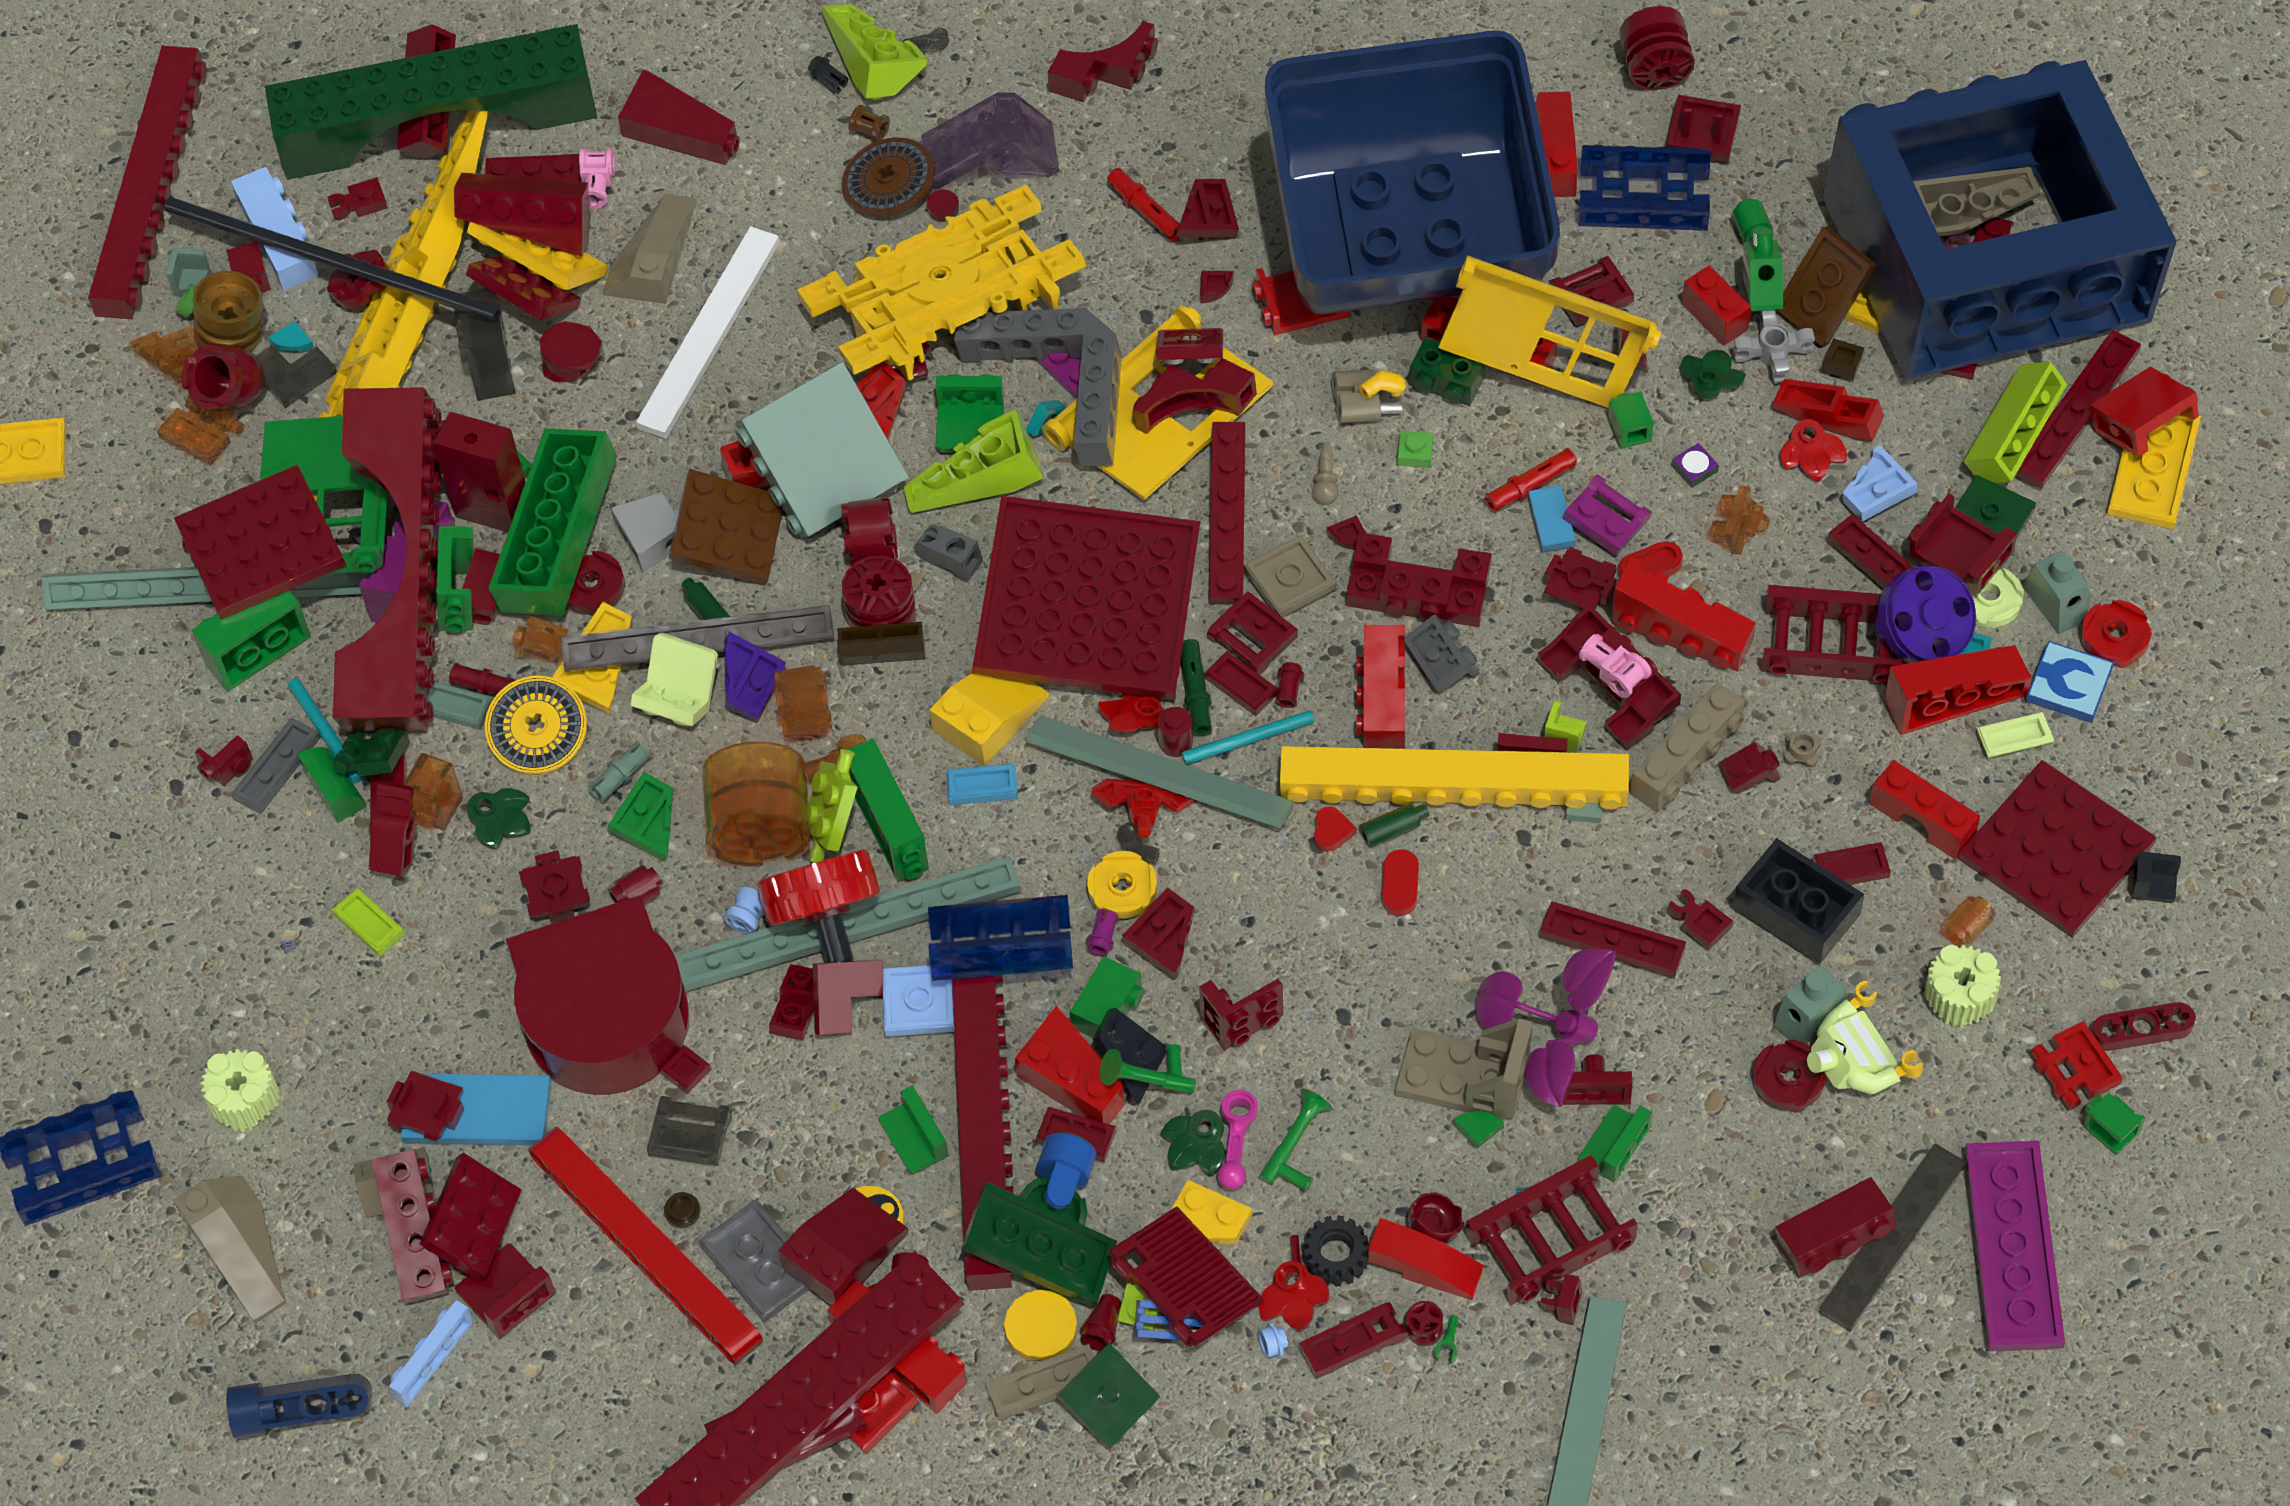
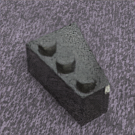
M488 288L460 293L501 307L499 296ZM454 309L462 364H469L477 401L516 394L511 373V361L508 358V343L503 313L501 312L500 319L497 322H492Z

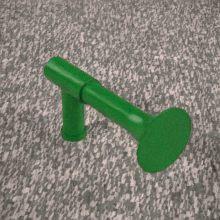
M1171 1044L1165 1047L1169 1073L1127 1064L1122 1061L1121 1054L1117 1049L1108 1050L1101 1061L1100 1079L1107 1086L1112 1085L1118 1078H1128L1188 1094L1193 1093L1196 1087L1195 1079L1185 1077L1182 1074L1181 1046L1178 1044Z
M1304 1088L1300 1090L1303 1096L1302 1109L1280 1146H1277L1260 1173L1259 1178L1263 1182L1272 1185L1279 1175L1306 1192L1313 1181V1177L1306 1176L1287 1165L1286 1162L1312 1119L1321 1111H1331L1333 1108L1322 1096Z

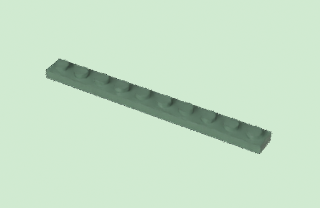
M197 567L45 574L42 576L45 610L212 601ZM373 572L325 574L289 591L294 597L361 594L359 589L360 582L363 578L370 579Z
M1009 856L850 904V911L841 913L850 943L1021 892V887L1011 857ZM800 919L675 955L686 992L823 950L815 923L804 924L803 920Z

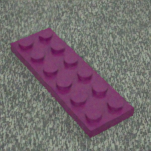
M2039 1141L1966 1143L1965 1157L1989 1351L2064 1348L2065 1337Z

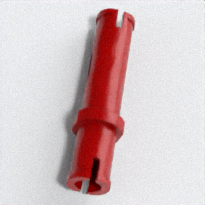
M1120 167L1110 172L1107 177V183L1124 197L1123 201L1127 206L1138 210L1171 242L1180 238L1176 235L1180 223L1146 193L1147 190L1143 184L1133 181Z
M1565 448L1525 473L1507 478V483L1485 494L1486 498L1484 499L1487 507L1491 512L1496 513L1516 500L1522 501L1526 499L1529 491L1537 489L1571 468L1576 467L1577 459L1574 453L1569 448Z

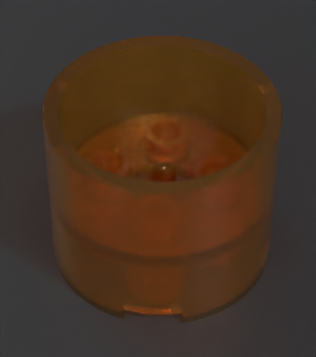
M754 741L724 747L714 752L705 760L702 766L706 845H709L715 851L716 858L735 865L763 866V860L784 856L789 860L807 848L811 837L806 763L800 753L782 744Z

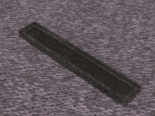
M1936 1143L1933 1145L1891 1205L1894 1209L1897 1228L1891 1230L1887 1236L1881 1239H1874L1863 1245L1821 1305L1819 1310L1821 1315L1847 1331H1852L1965 1168V1160Z

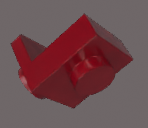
M238 735L214 757H211L200 747L194 752L199 763L197 765L198 771L207 780L212 781L215 779L222 786H226L236 775L242 774L248 768L250 762L254 760L247 742Z
M1756 742L1720 761L1732 791L1737 794L1765 778H1769L1773 782L1781 779L1777 770L1780 763L1775 753L1770 748L1766 750Z

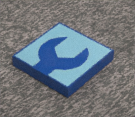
M2048 641L2029 689L2026 702L2092 723L2111 675L2114 662Z

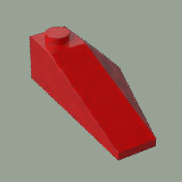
M1570 91L1539 92L1535 106L1554 197H1576L1578 172Z

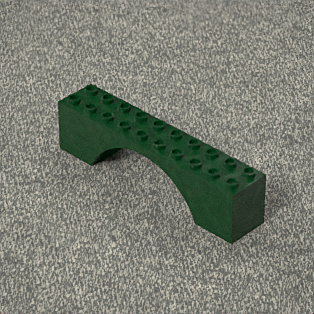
M578 24L264 86L273 139L287 180L350 168L358 152L382 132L405 121L433 113L456 110L489 111L519 119L535 130L598 118Z

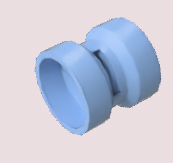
M741 887L735 896L736 904L729 907L723 918L732 929L746 935L756 931L759 926V916L765 915L759 891L750 887Z

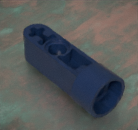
M348 1374L263 1387L260 1382L228 1387L226 1402L232 1436L236 1439L267 1434L270 1428L359 1415L368 1405L372 1392L371 1384L363 1375ZM349 1389L354 1390L355 1395H360L358 1400H353L352 1395L347 1394ZM319 1394L325 1399L326 1404L321 1407H315L308 1402L307 1396ZM339 1398L337 1404H334V1399ZM277 1399H282L284 1412H279Z

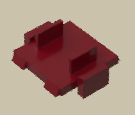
M1570 547L1566 550L1562 559L1561 556L1556 554L1552 558L1545 571L1544 581L1548 582L1544 593L1582 609L1591 605L1596 610L1599 603L1607 605L1615 590L1617 581L1614 578L1617 569L1616 565L1605 560L1603 563L1582 555V551Z
M556 850L535 856L536 866L519 871L521 883L526 885L530 902L526 904L528 913L534 919L549 916L551 923L574 917L573 909L588 906L590 896L588 888L584 889L580 873L582 869L580 856L576 857L575 855L561 859L559 851Z
M410 1071L405 1083L396 1081L386 1101L391 1110L387 1117L388 1126L400 1130L404 1127L422 1133L424 1138L437 1142L441 1138L446 1126L450 1130H455L464 1112L463 1104L459 1101L464 1091L463 1087L416 1071Z

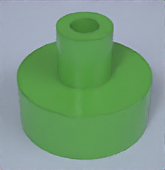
M193 284L187 287L175 307V311L186 318L193 312V294L196 287Z

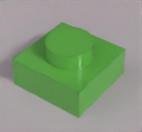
M1400 431L1397 465L1430 468L1433 433Z

